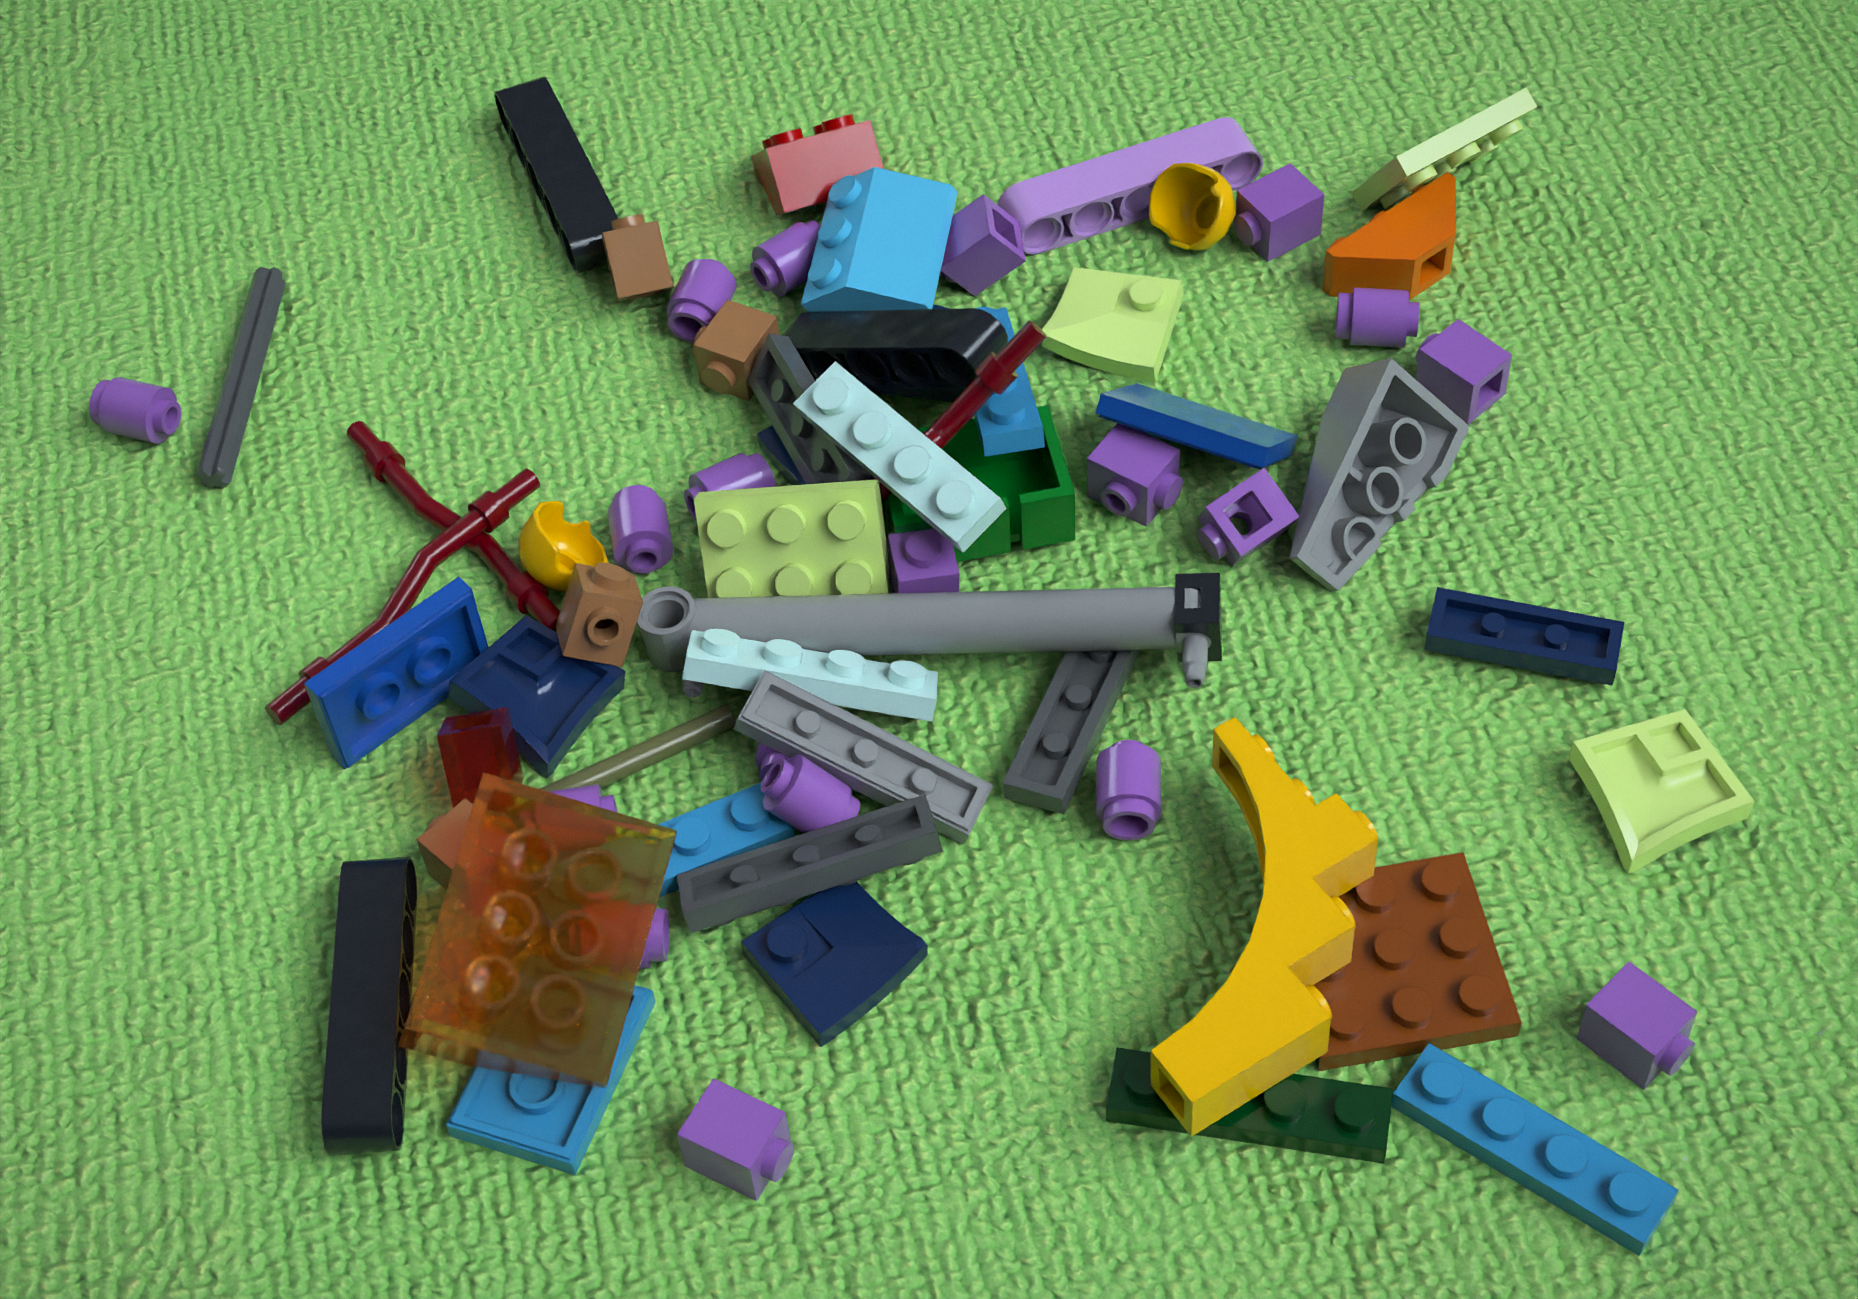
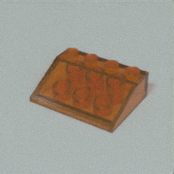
M483 772L398 1046L463 1065L606 1088L677 830Z

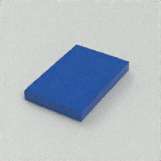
M1138 383L1101 393L1096 409V414H1099L1098 417L1259 470L1293 455L1298 438L1296 434Z
M460 577L448 583L304 683L331 756L344 770L448 698L449 681L488 648L472 588Z

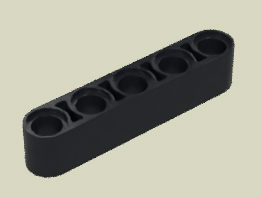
M545 76L494 91L496 106L504 129L575 273L607 264L602 233L611 231V221L619 218L549 81Z
M975 308L804 312L782 334V336L790 338L815 381L836 361L867 388L966 389L977 377L975 369L991 352L998 354L1008 343V336L1002 324L990 313Z
M411 856L345 861L341 866L321 1118L324 1147L329 1156L399 1151L403 1144L417 913V879Z

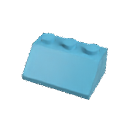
M873 167L855 176H845L834 185H831L801 305L807 312L932 309L958 194L957 190L950 184L878 167Z

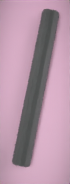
M260 267L253 274L197 469V473L201 477V484L208 488L213 486L225 488L232 480L286 285L282 279V271L275 267L271 269Z

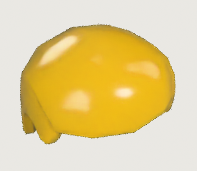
M1173 163L1158 175L1149 194V219L1151 224L1168 235L1170 244L1185 250L1202 251L1210 249L1227 234L1236 214V205L1229 182L1219 172L1200 164Z
M539 502L520 533L518 547L521 564L542 585L566 593L575 563L595 566L597 563H609L605 547L591 534V526L588 521L584 520L573 524L563 518V502Z

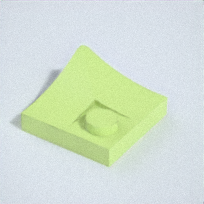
M1073 267L1057 308L1047 324L1042 328L1047 336L1042 341V347L1098 370L1156 382L1184 296L1182 280Z
M1685 709L1573 741L1568 757L1598 807L1613 839L1622 866L1628 874L1638 871L1645 865L1687 842L1725 826L1749 819L1755 803Z

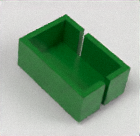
M1048 405L1037 407L1043 425L1045 444L1043 448L985 457L974 418L970 419L951 441L942 448L944 452L998 495L1006 507V510L964 553L953 545L957 562L1011 552V542L1020 541L1022 550L1075 540V492ZM930 426L917 429L924 433ZM893 493L883 501L882 507L886 523H888L889 534L934 529Z

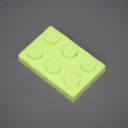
M1524 88L1396 156L1353 190L1351 194L1361 212L1379 202L1382 203L1386 210L1408 198L1414 189L1426 183L1428 185L1446 172L1452 174L1457 170V166L1466 161L1472 164L1499 147L1498 144L1524 129L1519 120L1534 110L1537 105L1527 88Z
M879 479L699 492L694 498L708 598L893 593Z

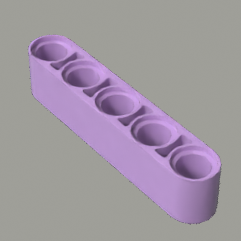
M1229 117L1218 118L1018 182L1002 193L997 205L1019 222L1024 252L1034 255L1148 219L1149 194L1158 175L1173 163H1195L1212 168L1229 182L1232 191L1250 184L1257 178L1263 167V159L1235 119Z

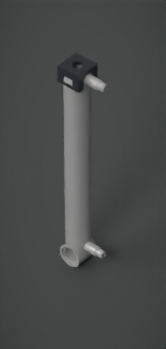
M1220 573L1175 574V587L692 598L690 593L682 588L667 586L656 588L642 598L643 604L637 620L640 636L647 657L652 665L661 671H682V677L691 631L705 632L709 629L729 630L736 633L740 638L767 643L770 640L783 639L797 643L802 649L830 653L834 650H848L861 656L1177 649L1178 662H1182V669L1185 672V683L1192 688L1201 687L1205 683V672L1208 669V662L1222 661ZM683 680L682 691L688 697H697L701 695L704 683Z

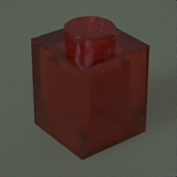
M508 707L446 717L437 734V740L453 808L466 798L481 812L497 810L509 803L510 799L517 798L524 776Z

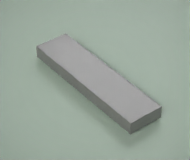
M766 670L763 671L734 726V730L788 757L796 754L804 756L850 786L851 789L885 806L926 794L937 832L963 845L993 787V784Z

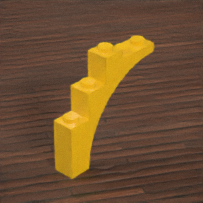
M1236 717L1213 729L1212 767L1238 802L1255 841L1263 883V897L1250 940L1227 981L1191 1021L1151 1050V1086L1191 1137L1328 1052L1332 1013L1324 996L1313 985L1351 962L1356 925L1351 911L1339 896L1374 876L1378 844L1377 832L1372 822L1364 813L1358 810L1353 812L1337 793L1315 805L1314 798L1307 786L1297 778L1291 779L1276 763L1274 754L1267 742L1258 734L1251 735Z

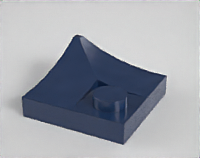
M526 615L449 681L448 698L485 722L509 742L540 775L548 778L588 725L624 689L626 671L614 665L563 656L557 632Z
M858 882L846 886H835L815 893L741 941L743 956L820 1047L833 1040L879 1004L928 956V945L926 942L890 915Z

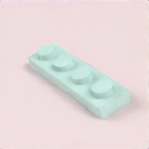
M836 361L793 403L804 419L875 479H879L883 486L962 553L1006 510L1004 503L998 495Z
M709 629L705 632L691 631L684 664L683 680L753 691L763 671L766 670L833 705L933 721L937 702L938 672L926 670L924 666L918 663L899 660L889 664L866 660L858 653L848 650H834L830 653L802 649L795 642L783 639H774L767 643L740 638L736 633L725 629Z

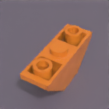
M1446 172L1428 185H1422L1415 189L1408 198L1391 209L1379 212L1369 223L1349 236L1337 239L1325 253L1322 291L1329 296L1338 297V293H1353V288L1409 290V300H1411L1450 274L1456 235V177Z

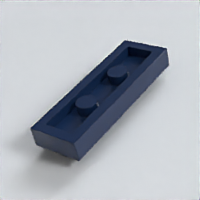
M1437 587L1424 650L1613 686L1625 622Z

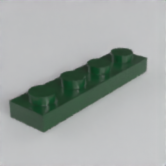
M1117 1047L1106 1105V1121L1189 1134L1151 1086V1052ZM1292 1074L1195 1135L1384 1164L1393 1088Z

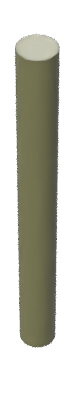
M727 704L496 808L500 821L506 831L524 824L522 802L537 800L538 793L600 784V787L603 788L734 728L736 724L734 716Z

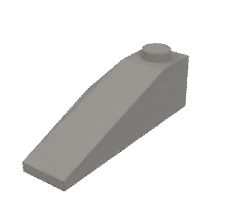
M1392 358L1345 368L1321 418L1300 509V517L1298 518L1289 558L1331 592L1339 591L1380 547V539L1396 522L1405 521L1415 510L1413 504L1428 488L1437 487L1448 475L1470 427Z

